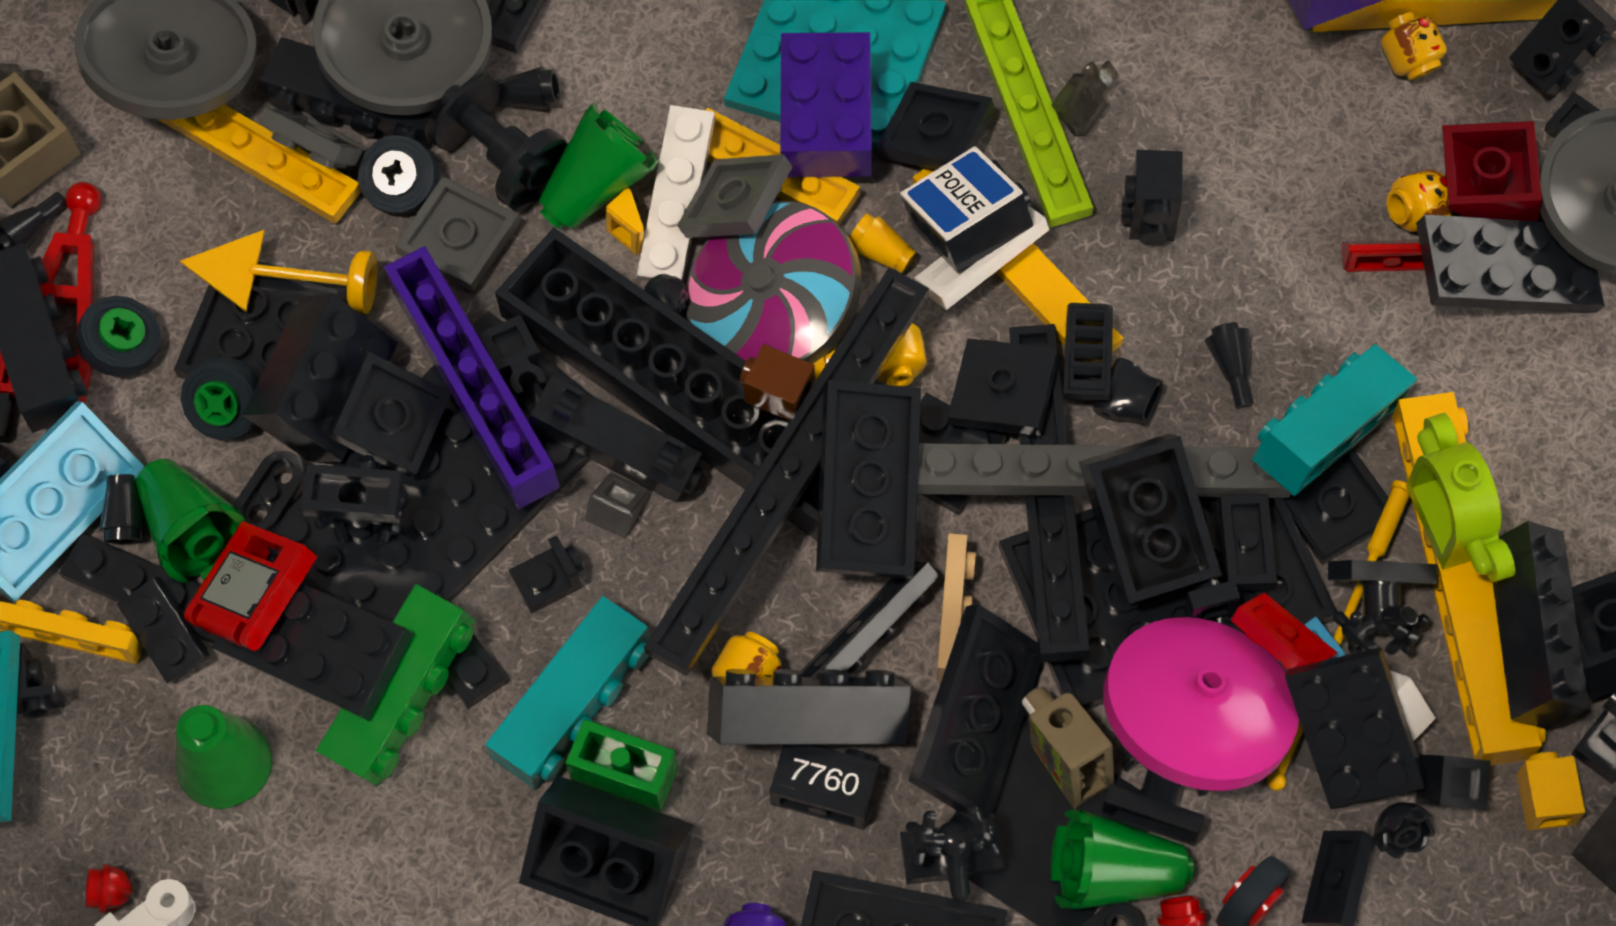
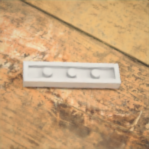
M670 105L637 271V277L640 280L649 281L656 275L669 274L680 278L684 282L692 238H686L677 225L704 179L716 118L715 113L712 111Z

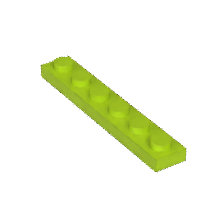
M965 0L964 7L1049 227L1092 216L1093 205L1012 0Z

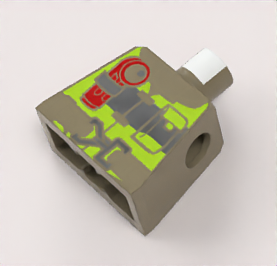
M1038 687L1024 697L1022 705L1030 714L1028 720L1031 744L1073 809L1108 789L1110 784L1114 785L1113 745L1071 693H1065L1054 699L1046 687Z

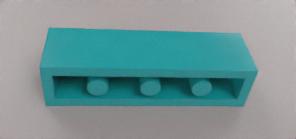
M1377 344L1371 346L1362 355L1356 352L1352 353L1340 366L1335 377L1330 373L1326 374L1314 387L1308 399L1303 395L1299 396L1289 406L1282 420H1278L1276 417L1272 418L1259 432L1257 439L1261 444L1251 460L1293 496H1296L1392 415L1398 400L1405 399L1418 378Z
M602 595L486 742L485 746L490 758L534 790L540 786L543 780L548 783L551 782L562 769L565 762L562 756L575 741L583 719L594 722L592 717L602 705L609 707L619 696L623 688V683L620 681L631 668L638 670L649 657V655L645 654L644 646L650 638L648 626Z

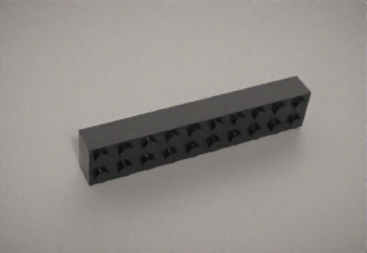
M554 227L495 292L501 317L509 320L521 314L532 338L661 431L701 452L700 458L744 490L789 423V420L745 402L743 383L740 382V375L746 363L745 360ZM820 468L787 519L816 541Z

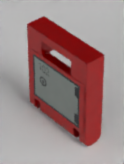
M242 521L187 606L184 613L185 620L215 636L256 651L268 637L318 556L303 544ZM267 547L280 551L274 563L266 560L270 554Z

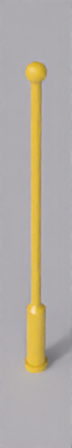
M1394 480L1391 484V493L1367 546L1369 556L1366 561H1377L1379 557L1384 556L1408 499L1411 498L1406 488L1407 483L1404 481ZM1360 582L1356 583L1344 611L1349 620L1363 594V585H1360ZM1338 625L1333 638L1339 646L1344 637L1342 627ZM1300 720L1296 736L1285 758L1276 771L1267 777V785L1274 791H1280L1286 785V777L1284 775L1303 733Z

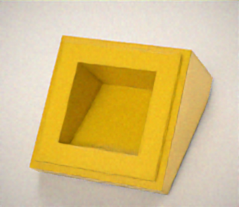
M626 188L606 206V231L635 255H639L644 241V228L632 192L629 188Z

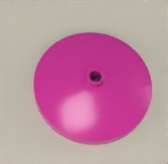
M1191 617L1168 618L1139 628L1121 643L1113 656L1104 680L1103 699L1106 715L1122 745L1133 757L1154 773L1174 783L1190 788L1226 791L1243 788L1259 782L1270 775L1283 761L1294 741L1299 723V717L1284 677L1286 672L1278 661L1263 647L1252 642L1242 632L1206 619Z

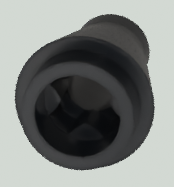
M543 66L502 80H496L500 88L497 107L513 106L548 110L549 105L559 104L560 87L554 69L545 70Z
M116 474L106 476L107 486L99 531L104 532V542L130 543L142 541V530L147 529L135 486V475Z

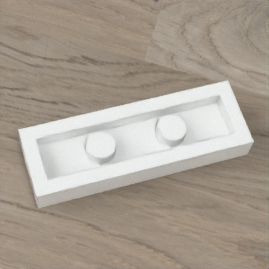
M1028 207L1034 225L1030 229L960 273H957L940 257L915 276L914 279L928 287L929 298L947 310L1049 231L1046 218L1031 207Z

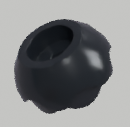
M1398 802L1388 806L1380 813L1374 826V840L1378 849L1381 852L1385 851L1393 858H1400L1406 852L1415 853L1421 851L1426 846L1428 838L1434 833L1431 823L1432 816L1426 809L1414 803Z

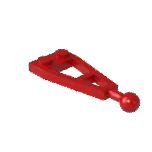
M78 182L68 189L65 199L66 205L71 211L67 233L55 232L42 259L50 282L42 284L45 294L53 293L58 305L77 306V326L86 309L94 303V242L90 235H85L89 216L94 215L101 207L102 196L99 189L89 182ZM66 254H78L77 286L53 284ZM77 345L75 357L67 360L71 371L79 369L88 393L93 368L81 356ZM0 351V392L10 393L13 399L16 400ZM87 395L80 397L81 402L84 404L86 403Z

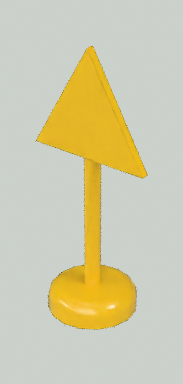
M264 230L180 261L183 266L246 313L255 275L347 286L348 305L359 314L370 313L377 288L378 262L374 251L363 250L356 253L351 261L348 275L258 264L265 235Z

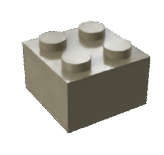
M13 72L0 82V197L11 207L81 155L68 128L16 72Z

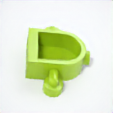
M1446 413L1425 418L1423 423L1424 429L1417 436L1424 455L1417 458L1406 488L1442 570L1471 561L1476 572L1481 575H1487L1492 582L1513 577L1515 575V564L1511 551L1507 544L1498 537L1502 522L1500 501L1494 480L1485 460L1471 443H1457L1454 425Z

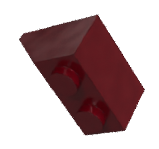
M1534 121L1442 125L1448 209L1464 217L1538 221L1542 194Z

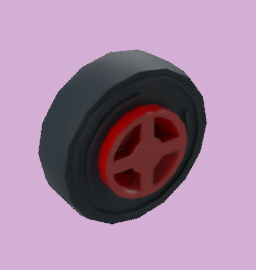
M1274 856L1264 859L1257 867L1252 865L1237 880L1222 900L1224 906L1215 922L1218 926H1257L1284 894L1285 891L1282 887L1288 880L1291 871Z

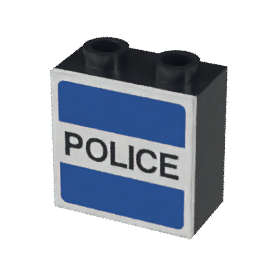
M976 146L900 192L913 228L957 273H960L1034 226L1028 210L1032 202L1025 188L1019 182H1012L1001 165L996 160L990 161Z

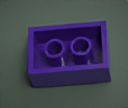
M870 32L781 33L780 154H784L792 165V169L787 177H872Z

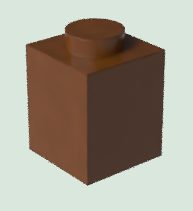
M764 343L756 358L750 356L747 359L740 375L746 403L789 421L816 381L814 364Z

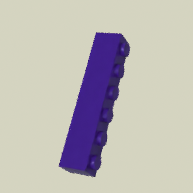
M423 246L384 266L393 294L517 509L519 510L559 489L554 465L427 248Z

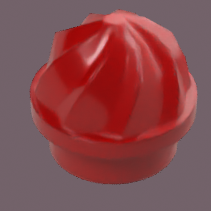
M102 864V869L88 868L85 908H98V913L102 914L121 908L132 894V885L126 873L109 864Z
M1178 896L1159 902L1161 914L1157 915V923L1160 926H1205L1206 909L1200 908L1198 896Z

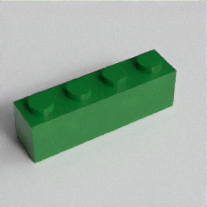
M415 584L392 622L405 628L413 636L369 721L340 709L317 747L316 752L378 787L382 778H388L396 768L399 761L398 751L407 736H413L421 726L424 719L423 709L432 694H438L444 687L449 676L448 667L455 655L463 652L469 645L474 633L472 627L476 620L463 609Z

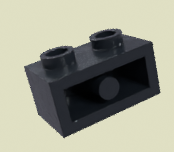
M1557 0L1508 59L1546 94L1558 93L1563 90L1568 92L1583 78L1585 72L1582 68L1592 57H1600L1612 45L1614 38L1611 35L1616 30V20L1594 0Z
M1136 151L1133 175H1126L1125 189L1121 205V223L1129 224V239L1140 240V242L1146 245H1160L1166 241H1174L1182 203V151Z

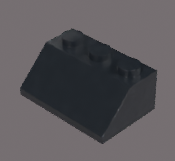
M558 776L538 801L519 884L632 926H659L685 862L694 825Z

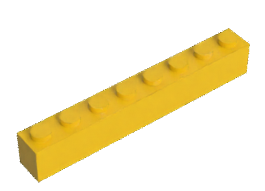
M1454 392L1398 400L1392 420L1407 482L1417 458L1424 455L1417 436L1424 429L1423 423L1425 418L1446 413L1454 425L1457 443L1466 442L1465 435L1468 433L1467 415L1463 407H1457ZM1413 504L1427 564H1437V584H1432L1473 758L1489 760L1490 766L1526 761L1530 756L1537 754L1542 743L1545 742V729L1511 720L1493 583L1487 575L1477 573L1471 561L1442 570Z

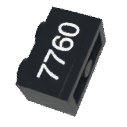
M784 744L769 791L771 805L864 830L880 777V763L872 761L873 757L868 753L856 749H846L842 753L827 749L826 744Z

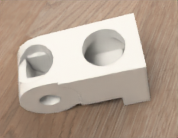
M172 879L161 880L151 887L146 900L119 922L110 912L97 922L95 926H187L194 917L195 902L186 887L179 881Z

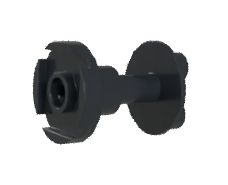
M483 73L465 84L462 88L459 85H453L443 94L440 100V105L443 109L430 129L428 139L438 148L448 151L461 146L473 136L488 149L486 159L500 171L495 186L497 198L513 211H524L539 201L541 195L537 190L550 179L568 143L562 135L553 129H544L528 137L517 126L504 128L491 117L500 95L499 84L488 73Z

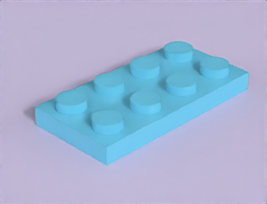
M76 402L0 478V591L11 601L16 602L102 513L107 486L106 476L132 474L136 478L144 468V465L83 402Z

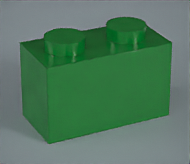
M585 719L582 721L565 763L572 781L660 812L678 770L675 750Z

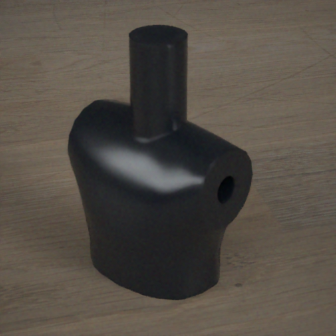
M1117 358L1111 366L1110 401L1096 400L1093 411L1100 417L1110 421L1126 420L1147 425L1160 402L1163 392V381L1146 374L1136 363L1128 359ZM1074 375L1073 379L1101 381V376Z

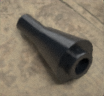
M55 192L36 207L32 206L1 218L0 251L21 243H25L28 248L45 227L46 221L67 207L64 197L60 193Z
M1237 322L1218 325L1211 329L1212 335L1207 337L1204 342L1224 378L1230 384L1235 408L1240 409L1252 406L1254 403L1247 380L1249 376V329L1239 328Z

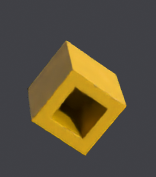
M1542 752L1530 756L1528 761L1524 762L1516 775L1527 830L1576 826L1585 814V808L1574 756L1558 758V753Z

